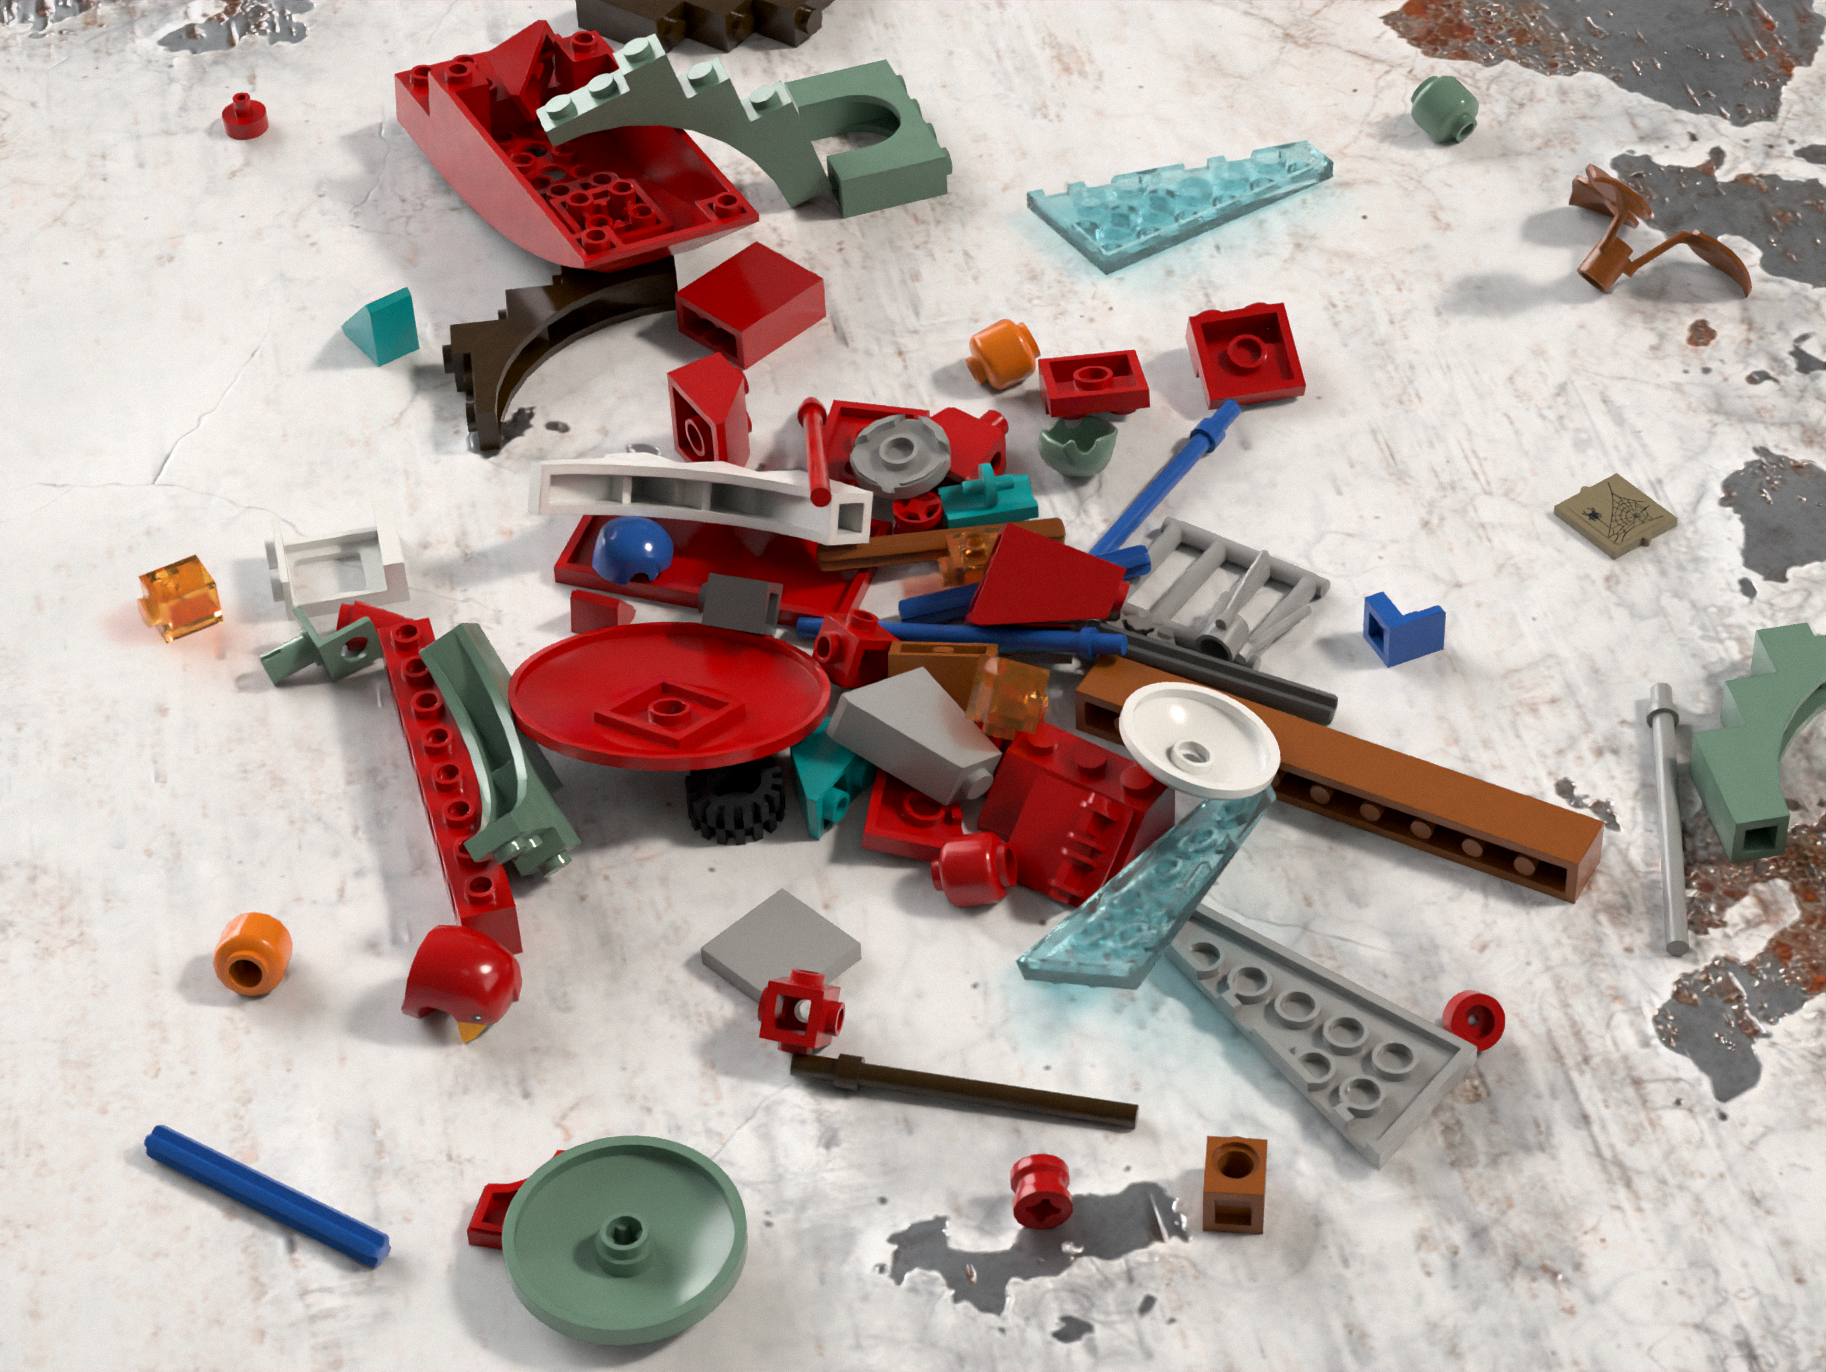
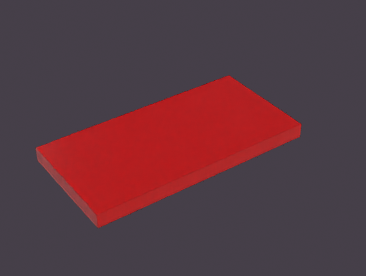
M583 515L554 565V575L556 583L698 609L699 592L703 583H708L709 573L783 584L777 624L796 627L797 620L800 617L824 618L825 613L847 614L849 609H859L879 567L824 573L820 571L816 560V549L819 543L726 524L645 517L660 524L670 535L674 544L671 566L658 573V576L653 581L648 579L647 574L637 573L629 580L628 584L618 585L602 578L592 567V557L595 542L601 528L611 519L620 517V515ZM871 519L869 537L893 535L892 522Z

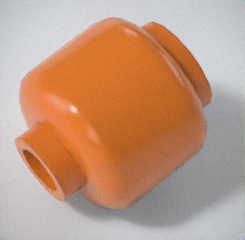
M1001 319L970 338L969 349L972 356L966 358L965 362L977 384L980 385L987 381L995 390L1003 391L1031 376L1036 370L1035 359L1040 357L1041 353L1031 332L1023 322L1016 325L1009 319Z
M244 913L230 920L223 930L214 951L213 966L217 978L225 987L241 995H264L275 989L285 976L292 957L293 942L290 933L281 921L264 913Z

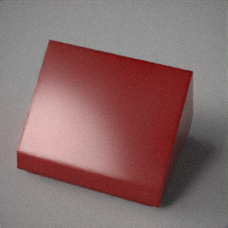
M580 589L572 590L570 597L571 632L582 634L597 629L631 624L635 617L636 609H634V606L618 598Z

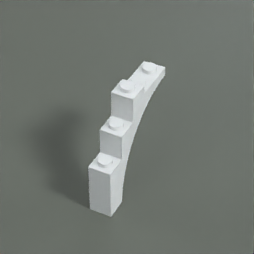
M647 452L605 454L604 458L531 461L528 512L538 516L620 515L692 520L770 531L803 538L824 545L869 543L873 492L829 479L831 501L825 507H816L810 500L808 473L804 471L757 472L724 461L680 463Z

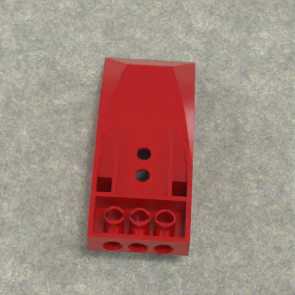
M596 30L579 31L565 38H562L559 33L555 34L557 40H554L555 68L541 107L558 95H568L588 85L598 75L610 74L620 69L613 56L615 51ZM488 51L473 55H458L452 60L432 65H417L411 70L394 74L397 121L447 183L479 216L510 241L540 258L568 267L610 273L695 250L759 222L757 211L684 129L661 125L622 126L587 133L553 147L538 115L535 122L526 121L484 54ZM537 148L544 150L546 154L535 158L531 153L523 151ZM548 171H558L563 173L565 177L554 181L552 177L541 174Z

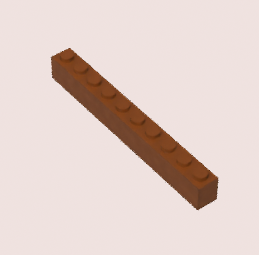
M1101 655L1075 690L1076 729L1125 746L1119 730L1121 711L1128 697L1144 686L1161 682H1181L1199 685L1227 695L1254 712L1271 730L1279 746V768L1270 785L1259 792V794L1572 904L1576 903L1600 863L1605 823L1603 821L1117 655Z

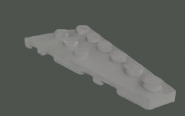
M1190 897L1156 930V946L1378 1171L1476 1063L1477 1046Z

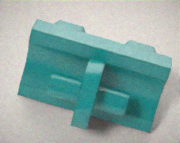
M990 463L979 464V479L963 481L961 485L938 488V495L942 501L943 515L948 529L1026 521L1039 517L1038 503L1033 496L1028 474L994 476Z

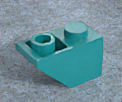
M828 716L812 734L790 746L794 790L809 836L817 840L821 839L833 823H839L844 818L849 805L862 789L866 790L873 784L878 766L830 738L826 731L832 718Z

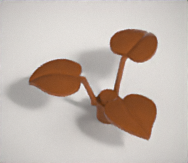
M1589 163L1585 169L1588 179L1581 175L1574 177L1569 205L1597 211L1613 218L1604 238L1599 240L1577 269L1579 275L1593 287L1607 293L1622 273L1631 278L1638 268L1675 245L1684 243L1701 259L1736 281L1743 289L1746 298L1751 293V278L1742 260L1727 246L1696 229L1691 233L1686 231L1677 233L1631 262L1629 257L1633 250L1616 235L1622 224L1633 229L1637 228L1639 221L1632 213L1642 219H1648L1652 215L1647 202L1630 186L1611 177L1604 170Z

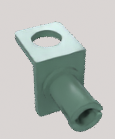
M297 606L292 611L300 626L298 630L300 635L265 654L258 655L270 680L276 685L279 681L314 662L317 666L322 665L332 681L335 682L382 657L379 636L369 617H363L321 640L300 606ZM354 637L367 638L366 647L358 655L353 657L341 655L342 647Z

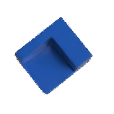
M1384 591L1365 597L1363 637L1387 668L1444 649L1446 612L1440 605L1402 615Z

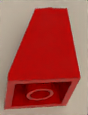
M1007 522L999 529L963 624L977 627L1107 619L1109 613L1120 612L1128 594L1130 583L1123 581L1127 568Z

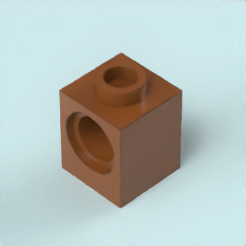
M1207 1136L1202 1231L1263 1234L1268 1139H1253L1240 1136Z

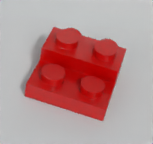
M1257 302L1242 309L1223 312L1212 309L1189 317L1185 338L1195 376L1201 379L1208 410L1219 409L1229 399L1234 400L1239 405L1304 396L1306 383L1284 302L1269 305L1264 302Z
M1135 349L1038 359L1040 397L1046 415L1066 420H1078L1091 413L1109 412L1115 415H1127L1135 412L1137 409L1150 408L1149 387Z

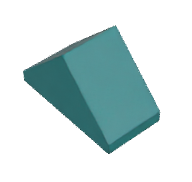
M408 287L366 304L341 325L344 334L378 367L420 349L412 296Z

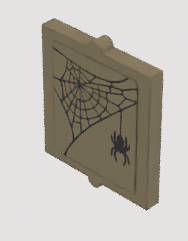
M1618 473L1591 487H1581L1580 493L1554 506V515L1613 560L1641 545L1649 546L1652 539L1676 527L1678 521L1677 517Z

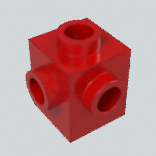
M849 609L847 614L825 613L819 634L814 642L812 658L822 666L832 684L846 689H856L888 678V653L892 641L900 640L879 625V619L874 614L861 609Z
M791 969L790 977L769 980L768 987H765L762 991L758 1005L757 1016L758 1021L761 1022L759 1038L777 1041L778 1050L792 1054L797 1052L812 1055L813 1049L831 1044L832 1036H839L845 1017V1003L838 1002L841 987L824 984L825 974L802 969ZM804 1000L811 1001L808 1020L804 1019L800 1013V1006Z

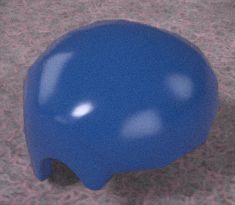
M620 516L611 519L601 528L595 542L592 567L602 578L618 585L628 584L629 580L637 573H645L648 579L653 581L658 576V573L671 566L674 544L670 535L657 522L640 516Z

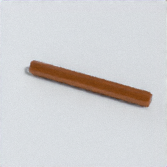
M1060 518L1009 522L1065 544L1066 532ZM1005 523L869 537V543L824 545L819 543L816 549V560L820 571L828 573L990 555L999 529Z

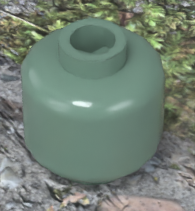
M1453 76L1429 77L1417 87L1411 97L1413 104L1411 116L1413 120L1437 143L1448 142L1454 138L1457 141H1462L1477 126L1475 118L1478 114L1479 103L1475 96Z

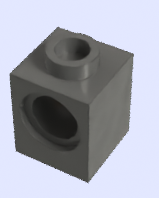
M709 573L708 583H703L698 597V610L700 613H703L701 624L756 634L775 635L783 584Z

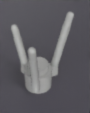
M1262 550L1259 552L1232 598L1229 592H1222L1204 630L1195 640L1199 653L1231 663L1235 659L1240 664L1245 665L1256 651L1311 614V607L1308 605L1303 606L1248 642V624L1236 613L1268 560V551Z

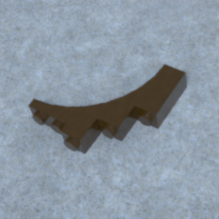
M575 0L579 28L587 31L596 30L600 36L626 45L633 39L645 38L655 33L665 53H668L686 38L729 53L753 33L797 48L822 28L823 15L821 11L835 1Z
M674 255L610 273L560 265L561 274L552 275L553 285L505 290L507 309L498 310V320L450 325L451 344L442 345L445 374L454 373L457 392H465L467 402L474 401L465 403L468 432L478 431L481 451L500 449L502 424L512 399L527 378L550 357L578 339L607 326L644 315L676 310L675 293L678 292Z

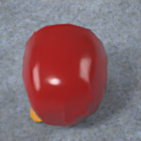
M437 925L428 932L412 962L406 983L405 999L401 1007L402 1013L422 1019L436 1009L446 1011L457 1021L463 1044L471 1041L486 1026L497 1023L506 1014L513 1002L519 1001L522 987L519 962L510 951L485 933L465 926Z

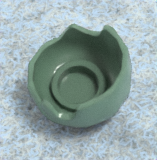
M1086 416L1077 428L1072 429L1065 426L1064 419L1059 418L1049 430H1041L1038 450L1045 463L1057 472L1069 476L1089 477L1099 474L1107 467L1113 454L1118 429L1109 421L1094 416Z

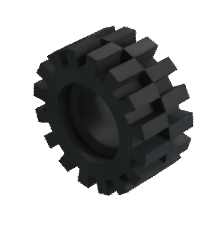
M771 755L763 759L759 758L730 766L689 770L690 775H686L685 788L691 826L695 831L701 829L702 837L710 840L716 834L717 844L727 845L729 838H735L736 845H746V836L751 835L755 842L764 839L763 829L772 834L777 829V821L782 822L784 819V809H786L783 774L780 765L776 766L775 759ZM732 792L750 793V795L738 799L721 797Z

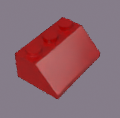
M1036 718L1006 750L977 820V830L993 832L1002 841L1009 842L1038 771L1134 810L1135 813L1103 886L1116 893L1175 827V790L1156 780L1137 762Z

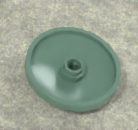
M639 1135L615 1136L593 1140L568 1149L547 1161L527 1178L515 1194L507 1210L502 1231V1247L507 1277L514 1293L529 1313L540 1322L565 1336L580 1341L603 1345H633L675 1335L695 1325L713 1312L727 1298L741 1275L747 1255L748 1233L745 1208L736 1186L729 1176L707 1156L686 1145L667 1139Z

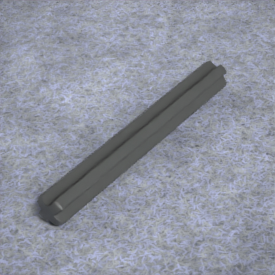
M1096 620L1088 621L1085 626L1097 628L1098 633L1125 634L1128 639L1127 652L1124 656H1117L1324 725L1330 724L1334 719L1338 706V697L1335 694Z

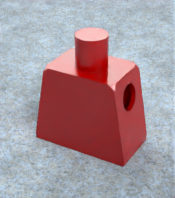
M947 407L930 417L931 420L943 428L949 439L951 467L943 481L929 492L939 497L938 488L961 485L963 481L979 479L978 466L983 463L991 464L994 476L1004 474L1006 469L1005 435L1008 433L1009 426L1001 413L996 410H988L980 418H976L955 407Z

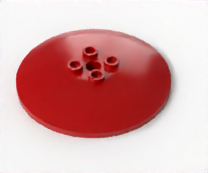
M649 622L597 629L574 635L541 649L526 659L513 673L508 685V699L518 728L536 743L552 751L584 762L609 767L645 771H688L730 766L756 760L782 751L812 734L826 718L830 709L831 686L825 670L814 658L796 646L772 636L702 625L696 622Z

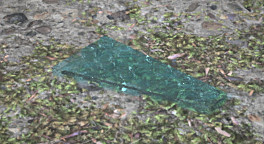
M1304 140L1255 149L1251 153V158L1237 161H1227L1223 155L1207 158V166L1185 170L1184 164L1180 163L1115 175L1111 179V184L1087 187L1084 181L1067 184V192L1045 196L1043 189L1027 192V207L1100 271L1108 275L1333 177L1334 162L1308 141Z

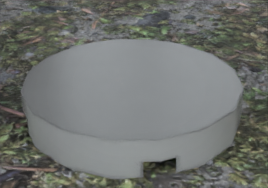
M905 414L891 415L871 423L858 434L854 441L855 448L850 453V464L858 485L864 490L873 492V496L888 500L910 499L929 492L943 481L951 467L949 439L940 425L930 418L917 415L918 420L906 419Z

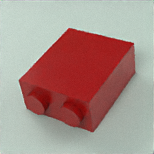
M758 241L675 293L678 331L715 353L720 352L726 360L743 370L748 369L826 317L824 279Z

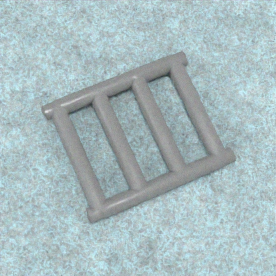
M1168 516L1162 523V534L1147 549L1151 560V572L1145 576L1123 580L1130 583V588L1120 611L1125 616L1135 615L1141 607L1128 603V599L1181 542L1204 551L1202 556L1151 611L1141 608L1147 616L1161 615L1164 623L1168 627H1172L1176 645L1198 652L1195 640L1204 630L1212 611L1195 630L1171 619L1225 560L1249 569L1260 551ZM1269 555L1261 573L1236 614L1269 578L1294 588L1251 635L1248 642L1293 612L1306 606L1315 595L1324 597L1330 589V581L1313 572ZM1244 576L1229 591L1231 598L1235 593L1236 589L1238 588L1239 584L1241 583L1242 579L1244 578ZM1118 612L1114 614L1109 613L1108 617L1116 619ZM1276 639L1256 651L1245 665L1240 664L1235 659L1232 663L1259 671L1262 661L1260 657Z

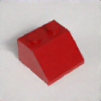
M720 352L667 372L675 451L686 463L724 461L745 468L750 456L748 433L752 432V423L746 411L745 395L749 393V385L743 371L737 366L733 367Z

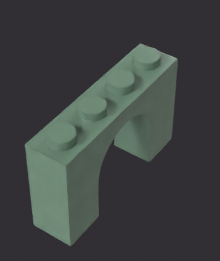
M886 59L784 83L785 89L793 101L811 142L853 132L875 133L888 138L875 145L827 156L828 180L832 186L829 189V194L843 219L948 194L947 175L952 174L950 154L946 147L941 148L939 146L933 125L925 123L918 101L915 98L910 99L902 75H896Z

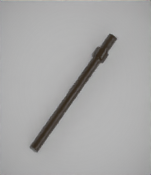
M794 1052L791 1060V1075L832 1081L835 1088L860 1091L861 1086L1131 1128H1136L1138 1121L1139 1105L869 1064L865 1063V1058L862 1056L840 1053L837 1059Z

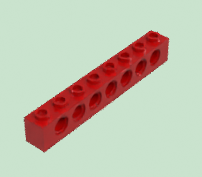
M428 617L378 628L385 675L456 925L465 926L487 934L513 955L523 953L516 905L503 863L498 865L496 860L475 863L463 844L475 836L481 827L482 801L474 766L457 722L438 685L418 653L436 641L430 619Z

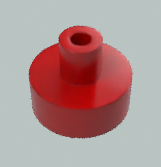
M241 92L235 94L232 97L233 103L227 105L222 111L224 131L226 135L233 139H253L264 134L269 127L266 107L259 101L251 100L248 93Z
M1466 990L1456 994L1449 1000L1443 1011L1442 1025L1444 1030L1477 1046V1052L1484 1051L1494 1046L1501 1038L1505 1029V1013L1495 998L1479 991Z

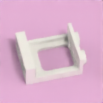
M392 497L372 501L376 526L283 541L279 517H271L274 538L265 539L264 543L269 570L279 568V571L269 572L274 602H285L288 621L297 620L292 611L297 606H300L306 617L310 618L339 613L342 603L354 605L355 600L373 606L410 600ZM346 557H358L361 559L365 577V585L361 589L307 599H300L295 596L291 572L296 566Z

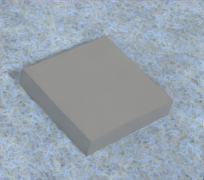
M783 888L701 947L702 963L757 1004H759L762 991L765 987H768V981L781 977H790L791 969L809 970L825 974L824 984L827 985L862 959L860 942Z

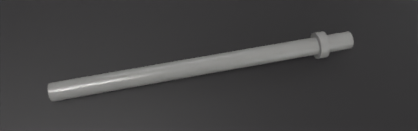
M1656 683L1650 689L1651 705L1646 710V719L1648 726L1653 728L1666 951L1673 956H1682L1689 951L1675 743V727L1679 723V709L1673 703L1671 686L1667 683Z

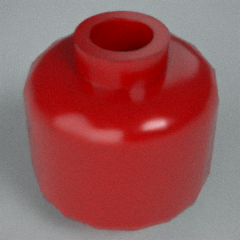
M990 831L951 836L943 842L939 857L932 859V881L937 891H944L949 902L956 907L964 908L1001 902L1007 896L1009 887H1014L1017 882V863L1011 844L1008 842L1003 843L998 835Z

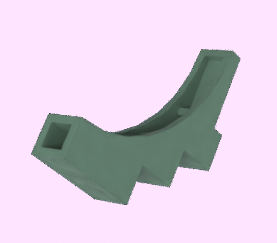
M655 33L645 38L633 39L623 49L613 53L620 69L610 74L598 75L588 85L568 95H558L549 100L545 106L535 110L553 147L587 133L622 126L661 125L704 134L725 142L746 155L776 183L791 208L832 188L793 101L781 80L772 85L761 86L755 89L750 96L740 100L719 57L709 62L697 63L686 73L677 77Z
M1807 622L1756 630L1751 662L1753 677L1725 681L1720 722L1723 728L1693 733L1688 772L1730 863L1784 855L1790 813L1780 787L1779 764L1794 738L1818 714L1826 710V635L1814 636Z
M460 623L418 653L438 685L457 722L479 783L482 801L481 827L475 836L463 844L475 863L496 860L497 864L500 865L511 859L521 876L541 872L542 876L546 878L568 865L572 861L568 853L582 844L552 796L554 792L563 787V784L538 744L518 728L508 699V685L512 676L478 623Z

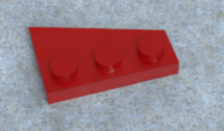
M878 767L863 831L861 848L932 862L933 858L939 857L942 844L946 839L951 836L964 834L960 803L955 802L944 806Z

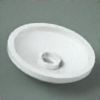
M1181 682L1150 684L1132 693L1126 700L1120 714V734L1135 761L1156 780L1190 796L1218 801L1252 796L1270 785L1280 765L1279 746L1268 726L1243 704L1206 687Z

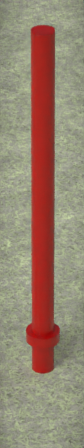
M808 397L798 408L797 418L799 424L804 429L810 500L816 507H825L831 501L823 428L827 419V412L824 405L818 399Z

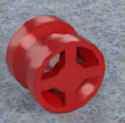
M926 492L910 499L894 500L892 515L896 523L893 528V534L943 529L941 522L943 506L941 499L936 494Z
M1033 1154L1020 1159L1013 1165L1010 1170V1185L1015 1194L1012 1199L1013 1215L1019 1224L1026 1228L1043 1230L1060 1226L1070 1218L1073 1213L1072 1195L1067 1189L1070 1184L1069 1167L1064 1160L1049 1154Z

